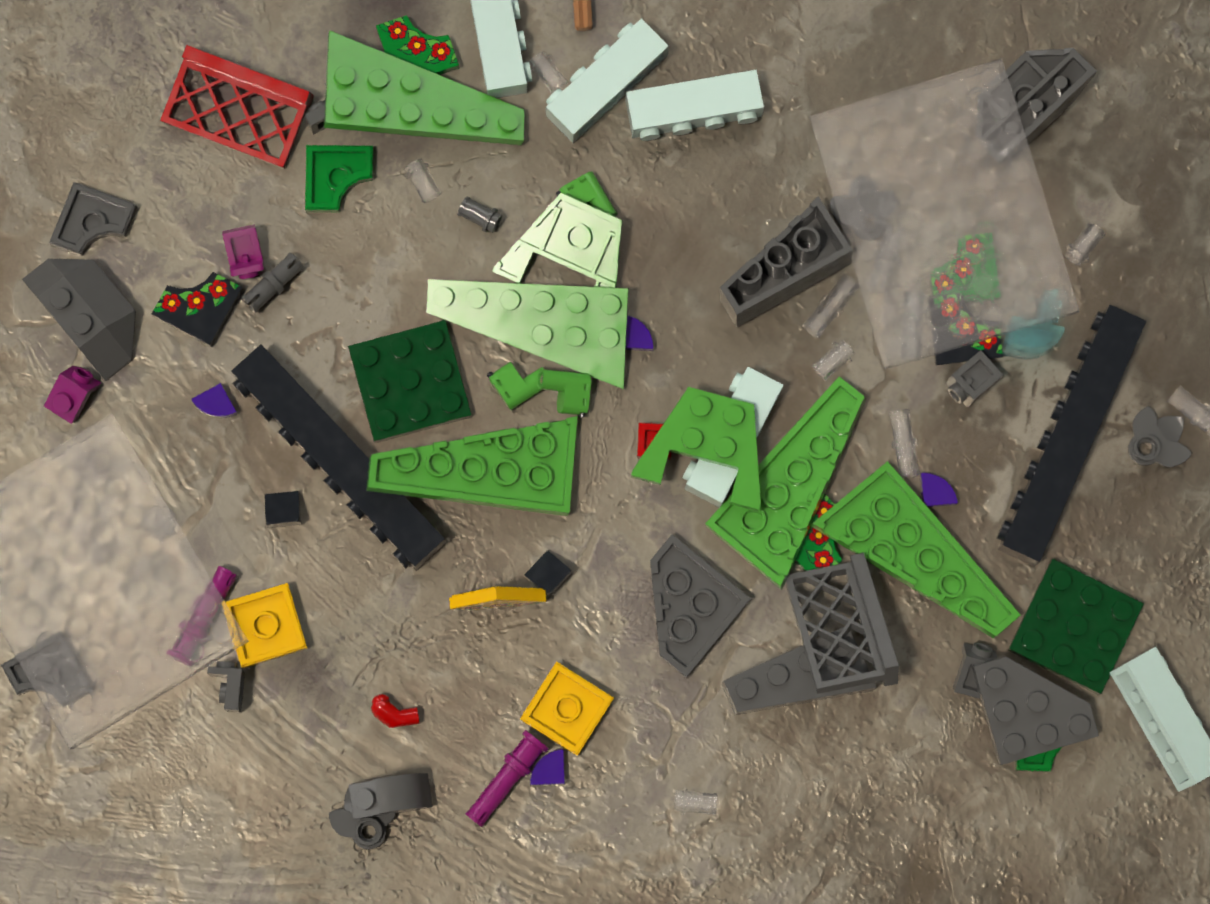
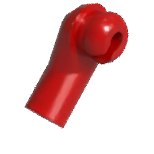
M379 694L372 699L371 711L374 717L387 727L397 728L420 724L417 707L398 710L390 703L389 697L384 694Z

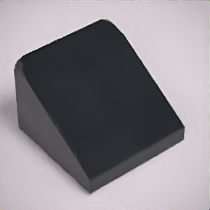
M299 491L265 494L267 528L302 525Z
M547 550L524 576L537 588H543L546 596L550 598L572 574V570Z

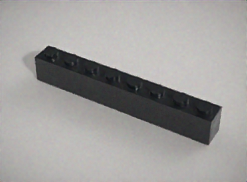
M1109 305L1103 313L1098 311L1090 326V329L1095 331L1090 342L1084 341L1077 355V359L1081 360V364L1077 372L1071 370L1063 387L1068 390L1064 402L1057 401L1050 416L1051 419L1055 420L1050 432L1047 430L1043 432L1037 448L1042 450L1037 462L1031 460L1023 478L1028 480V483L1023 492L1017 491L1011 503L1010 509L1015 510L1011 521L1004 520L996 539L1001 540L998 550L1034 567L1040 562L1146 324V320L1113 305Z
M262 344L231 370L236 379L232 383L234 387L245 398L251 395L259 403L255 409L267 422L274 419L281 427L278 431L279 435L290 446L296 443L304 451L300 457L313 471L319 467L327 476L323 480L325 484L336 495L342 492L350 500L346 506L359 520L365 516L372 523L373 526L369 529L371 533L382 544L388 541L396 549L392 555L404 568L411 565L417 571L446 544L445 538L404 495L366 491L370 459Z

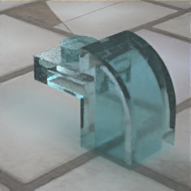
M1044 290L1039 299L1035 321L1015 316L1011 317L1007 323L1002 348L1003 355L1031 360L1040 358L1053 349L1065 330V327L1052 325V322H1058L1061 312V303H1056L1058 292Z

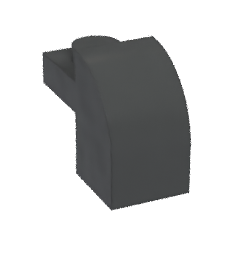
M428 773L389 776L349 785L354 819L389 813H405L433 807Z

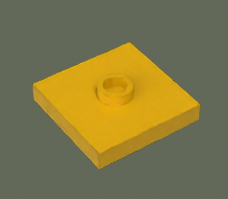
M288 583L222 603L242 669L308 649Z
M556 661L520 720L578 756L614 700V697Z

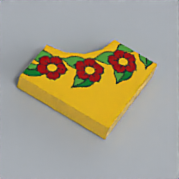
M495 586L452 595V597H449L450 609L479 610L495 607L528 606L546 602V592L543 588Z

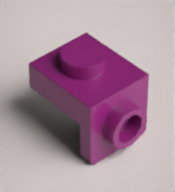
M255 224L222 231L231 276L239 275V279H248L259 275L258 271L264 270V261Z
M71 366L59 374L44 407L72 424L78 420L90 394L99 388L101 382L95 379L87 369Z

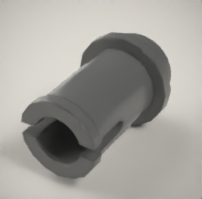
M468 196L461 203L457 214L483 227L482 231H490L492 233L495 232L502 219L498 209L493 208L491 210Z

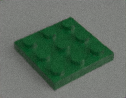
M445 320L348 346L374 443L472 417Z
M1052 558L1007 650L1097 695H1101L1110 677L1109 672L1113 670L1144 603Z

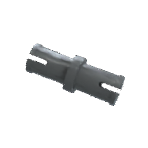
M291 252L270 272L265 271L261 275L262 280L241 297L246 305L256 296L258 297L249 307L254 313H257L275 293L279 295L283 292V286L304 269L300 260L290 269L287 268L297 258Z

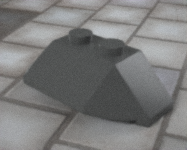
M1074 48L1026 51L978 96L976 141L1000 165L1025 149L1076 100L1097 73V70Z
M47 259L22 279L105 381L132 361L136 311L94 260Z

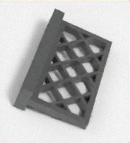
M864 553L851 555L850 562L789 574L785 585L817 694L883 681L884 686L898 684L899 664ZM846 575L848 583L841 591L827 584L831 577ZM807 582L816 588L809 597H806L796 592L794 585ZM822 590L837 597L830 608L815 601ZM842 601L856 608L855 613L850 619L836 612ZM809 608L824 614L817 626L803 617ZM830 618L845 625L838 636L823 629ZM851 629L863 634L865 637L859 647L844 640ZM817 636L833 643L826 654L812 648V643ZM838 647L854 654L847 665L832 658ZM861 657L872 663L875 671L861 673L853 669V666ZM826 664L841 671L837 679L822 681L820 672Z

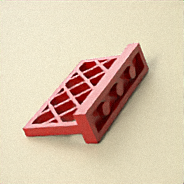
M186 45L182 55L183 62L160 121L285 168L307 108H310L314 95L307 90ZM189 69L201 73L206 85L189 93L184 81ZM207 76L213 77L218 80L210 83ZM225 82L231 84L237 97L219 104L213 88ZM238 87L247 90L248 92L241 95ZM183 89L185 95L179 97L180 91ZM209 90L215 107L198 114L192 97ZM255 94L262 96L267 109L250 116L243 100ZM269 99L278 102V104L271 106ZM187 100L194 116L182 122L171 118L175 105ZM239 102L246 118L229 126L222 109ZM285 106L297 109L298 111L293 123L281 128L274 111ZM218 111L225 128L214 133L207 132L201 119ZM270 113L277 130L259 137L253 121ZM197 121L199 128L191 126L189 124ZM249 123L256 140L241 145L236 142L232 130ZM290 130L289 135H288L287 140H286V138H285V136H284V132ZM228 133L230 140L220 137V135ZM277 135H280L284 144L279 159L267 155L262 143ZM258 144L261 152L254 150L250 147H253Z

